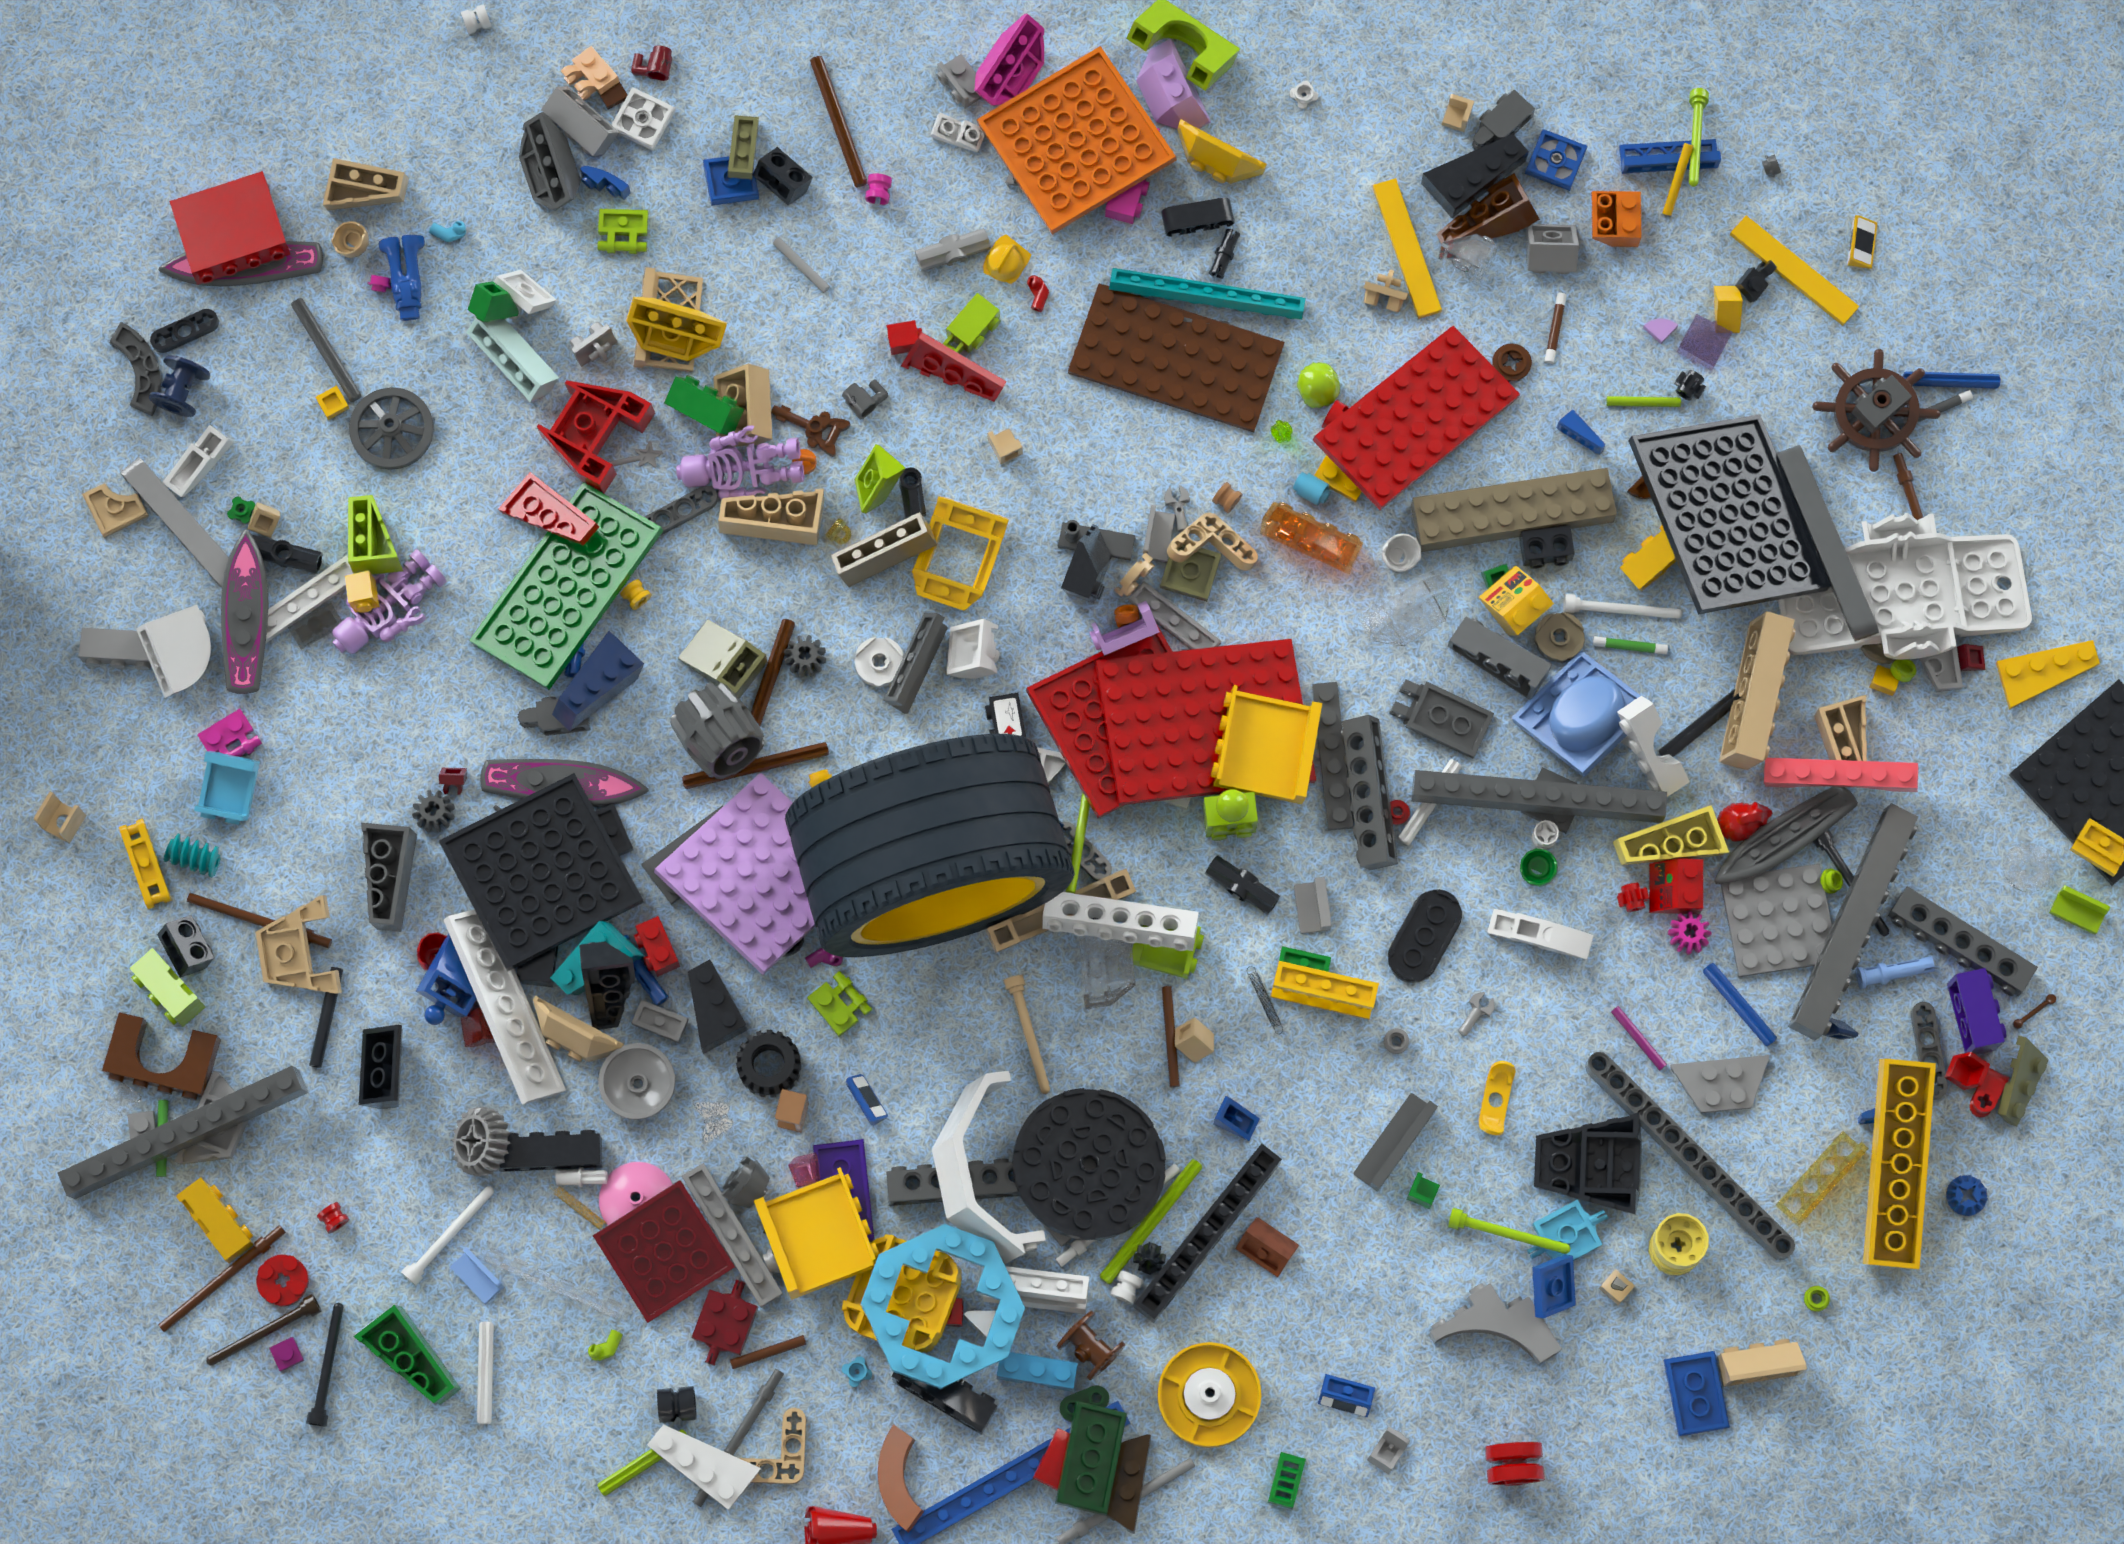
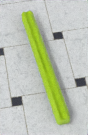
M1191 1159L1101 1272L1100 1278L1105 1283L1111 1284L1120 1273V1270L1125 1267L1134 1253H1136L1138 1245L1144 1243L1202 1170V1165L1197 1160Z

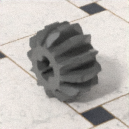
M811 635L807 636L806 641H803L801 636H797L798 643L790 641L789 646L791 649H785L784 654L788 657L785 659V664L791 665V673H795L799 669V677L801 678L804 676L805 671H808V675L813 677L812 669L814 668L816 671L821 672L822 667L820 664L826 663V657L822 656L826 653L825 647H820L821 641L819 639L812 643ZM805 652L806 655L809 652L810 658L806 660V657H804V660H802L801 653Z
M428 790L427 798H424L422 795L418 796L421 804H413V808L417 811L412 816L414 819H419L417 821L419 828L425 826L426 832L429 833L434 826L436 832L439 833L441 832L439 825L443 824L444 827L449 828L450 825L446 819L454 820L455 816L451 811L455 809V806L449 803L451 800L449 795L442 797V792L438 790L435 796H433L431 790ZM432 807H436L437 809L436 815L432 816L430 813Z

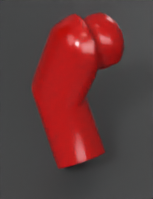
M1032 275L1027 280V285L1035 296L1031 309L1042 312L1049 295V289L1042 278Z

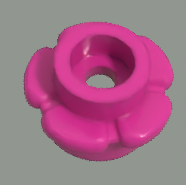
M371 275L370 282L367 284L372 285L371 290L386 293V289L391 288V278Z

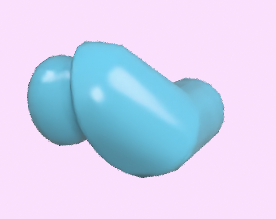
M456 221L452 227L446 229L437 223H433L429 233L445 242H452L464 237L466 225L462 221Z

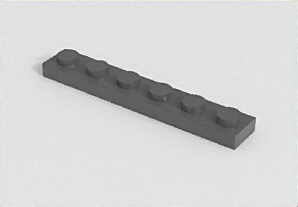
M1337 682L1312 684L1313 701L1322 703L1317 737L1328 831L1353 829L1350 792L1347 786V766L1344 762L1345 748L1341 738L1342 721Z

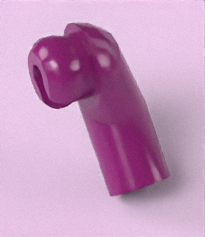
M821 947L806 956L805 960L810 968L821 962L837 967L842 964L843 957L832 955Z

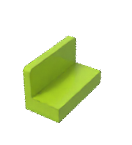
M2064 885L2059 890L2049 913L2096 935L2104 916L2111 907Z

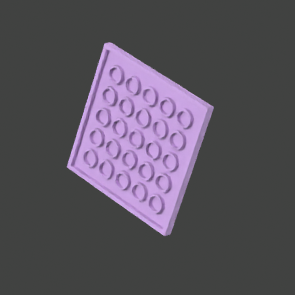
M760 773L655 868L654 873L764 975L815 927L792 847L791 837L785 822V814L793 802Z

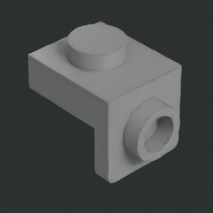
M1388 1427L1367 1461L1390 1474L1410 1440L1401 1432Z

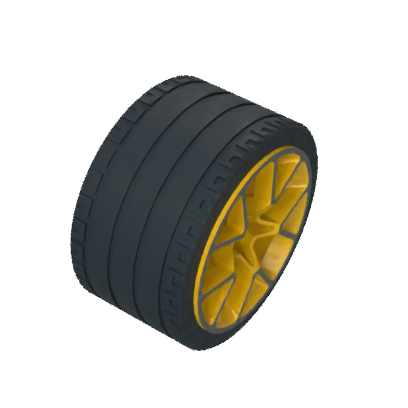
M980 734L941 740L865 762L817 784L799 796L786 812L785 822L791 837L792 847L822 949L840 957H870L928 947L980 932L1007 919L1025 914L1062 893L1072 882L1075 872L1036 744L1026 737L1014 734Z

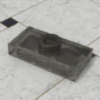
M329 603L289 626L288 629L302 650L332 633L333 629L342 620L332 603Z

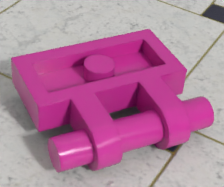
M240 708L197 734L207 751L220 752L241 757L246 753L248 755L255 751L254 748L262 744L257 735L250 740L247 739L246 735L254 730ZM239 740L241 745L229 752L226 747Z

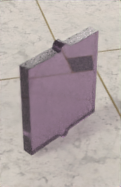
M1696 314L1677 353L1692 360L1693 364L1698 363L1713 370L1733 332L1717 325L1716 321L1711 322Z

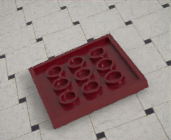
M681 1180L592 1235L647 1323L735 1268Z

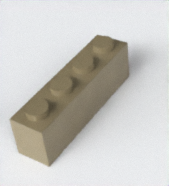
M919 512L832 554L831 557L838 575L849 588L936 546L937 543L930 525Z

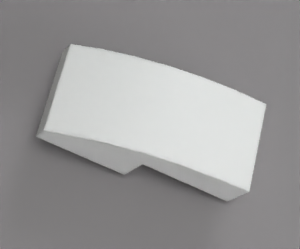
M941 112L937 115L930 137L974 152L979 151L985 136L980 126L967 120L963 122L958 121Z

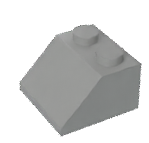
M1532 224L1527 227L1526 263L1528 271L1538 274L1545 273L1546 271L1559 274L1577 272L1579 243L1575 225Z

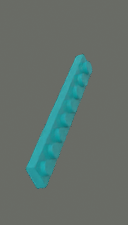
M1118 268L1112 269L1109 290L1135 293L1146 297L1154 296L1167 300L1186 301L1192 304H1205L1217 308L1224 307L1237 309L1242 312L1250 311L1263 315H1275L1301 320L1306 300L1303 297Z

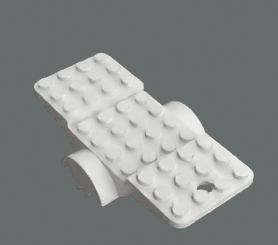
M1904 513L1901 517H1895L1892 514L1873 525L1867 523V521H1862L1865 541L1845 548L1872 611L1879 633L1855 642L1831 587L1823 592L1778 600L1780 615L1794 619L1793 628H1795V636L1792 642L1789 643L1788 651L1794 655L1858 649L1862 645L1882 643L1884 655L1888 658L1917 659L1956 647L1955 635L1968 637L2021 631L2026 629L2032 621L2018 541L2013 536L2007 534L1950 537L1937 533L1934 514H1928L1919 520L1909 513ZM2004 578L2009 580L2011 587L2008 590L2000 589L1997 585L1998 579Z

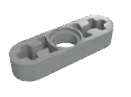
M1062 822L1064 824L1062 829L1065 831L1070 829V836L1074 840L1076 827L1070 822ZM1064 837L1069 851L1068 854L1071 856L1073 846L1070 849L1068 846L1071 845V841ZM1085 837L1084 846L1090 849V855L1087 858H1081L1080 866L1095 881L1111 875V863ZM1094 855H1096L1098 858H1095V862L1099 866L1106 865V874L1098 873L1096 875V867L1092 863L1087 866L1086 863L1090 862Z

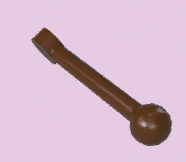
M2054 994L2047 995L2044 1002L2021 1019L2014 1020L2013 1026L2016 1029L2022 1028L2024 1022L2048 1004H2054L2056 996Z

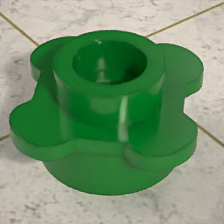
M239 496L232 499L233 505L227 512V516L229 519H236L243 524L249 523L255 503L252 500H242Z

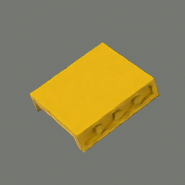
M1234 685L1230 693L1226 692L1224 707H1227L1226 716L1222 715L1219 730L1223 731L1222 739H1218L1215 754H1219L1218 763H1213L1211 777L1215 778L1214 786L1234 789L1244 793L1255 792V795L1303 804L1308 790L1322 703L1312 701L1310 706L1240 692L1237 691L1238 685Z
M841 1167L837 1168V1175L765 1202L764 1197L754 1200L791 1300L871 1270L876 1263V1258L879 1255L875 1242L870 1244L867 1235L871 1234L866 1219L861 1221L858 1212L862 1211L858 1197L852 1198L849 1190L854 1188L849 1174L843 1175Z

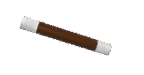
M1557 293L1545 363L1554 364L1567 297L1565 293Z

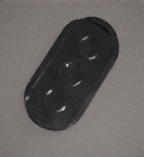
M1436 889L1421 894L1414 902L1388 951L1389 967L1400 980L1408 983L1421 982L1434 973L1462 920V910L1454 895L1445 890Z

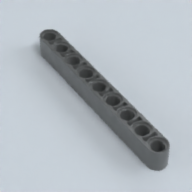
M1797 445L1776 453L1853 640L1856 642L1879 633L1872 611L1801 446Z

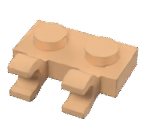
M592 46L572 59L574 65L565 66L561 70V73L565 76V81L569 85L574 84L582 76L587 79L581 80L574 85L578 91V96L583 100L589 98L595 91L602 95L620 82L616 73Z

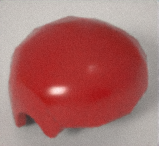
M439 932L428 933L420 940L416 955L424 971H427L436 956L435 954L438 953L446 939V935Z

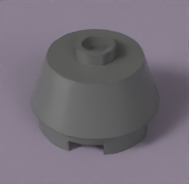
M746 1156L740 1162L743 1167H739L735 1172L732 1171L723 1186L725 1191L721 1195L728 1199V1203L751 1208L755 1204L754 1200L766 1195L768 1191L766 1187L770 1177L757 1160L753 1161Z

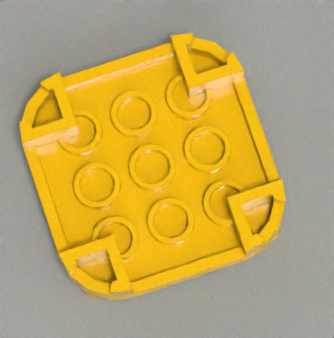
M885 1234V1236L876 1238L873 1242H875L878 1252L881 1254L907 1241L899 1239L894 1235ZM935 1251L927 1274L902 1265L886 1309L887 1313L910 1321L902 1346L921 1353L931 1352L942 1337L961 1286L962 1270L946 1253ZM871 1269L856 1275L847 1300H843L842 1310L845 1321L854 1332L877 1341L870 1322L860 1305L873 1271Z

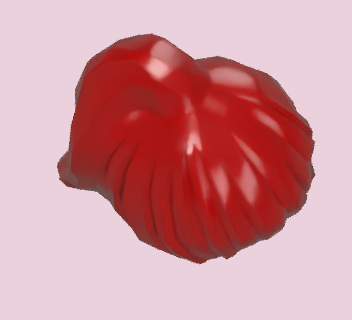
M1743 802L1731 803L1723 811H1720L1717 821L1723 836L1733 842L1749 839L1759 827L1767 824L1768 819L1773 813L1770 808L1758 802H1753L1750 805Z

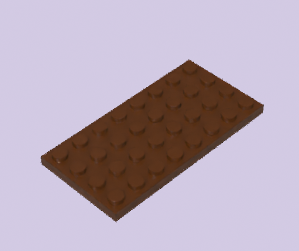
M1099 283L1070 363L1068 374L1254 433L1285 342L1132 293L1109 290V286ZM1184 317L1192 319V322H1184Z

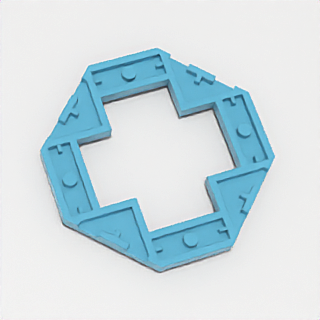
M943 1224L879 1254L860 1304L886 1356L891 1371L939 1389L1006 1359L1025 1310L994 1242L947 1224ZM935 1250L984 1267L975 1292L1000 1300L984 1346L980 1347L959 1339L950 1363L902 1346L910 1321L886 1312L902 1265L927 1274Z

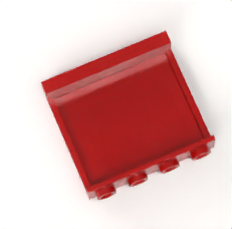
M263 171L169 201L188 263L197 285L210 283L220 277L232 276L239 271L256 268L263 263L281 260L285 256L291 255Z

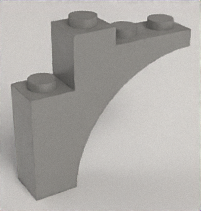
M1481 1283L1469 1291L1471 1295L1466 1299L1471 1307L1468 1309L1464 1305L1453 1312L1455 1317L1446 1322L1443 1318L1431 1326L1433 1330L1429 1333L1433 1343L1461 1333L1474 1332L1496 1335L1521 1347L1535 1360L1537 1365H1540L1562 1350L1542 1318L1535 1317V1306L1529 1296L1525 1299H1522L1521 1296L1517 1297L1507 1304L1509 1309H1506L1491 1283L1485 1287Z

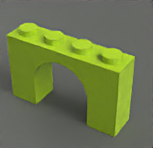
M1157 0L1136 18L1126 38L1145 52L1157 41L1165 38L1177 39L1191 46L1197 52L1198 57L1194 59L1186 79L1204 91L1211 87L1232 67L1240 51L1239 47L1167 0Z

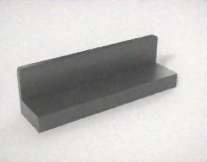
M938 613L923 614L883 700L904 714L909 713L948 629L943 624L945 617Z
M1411 1093L1356 1168L1354 1175L1378 1192L1435 1113L1438 1106L1432 1101L1426 1103Z

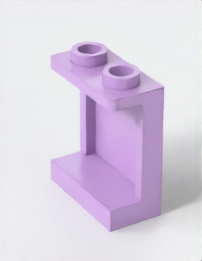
M1147 601L1137 604L1142 618L1105 634L1100 633L1096 622L1092 623L1093 631L1089 633L1096 650L1102 649L1103 654L1106 655L1159 633L1160 631Z

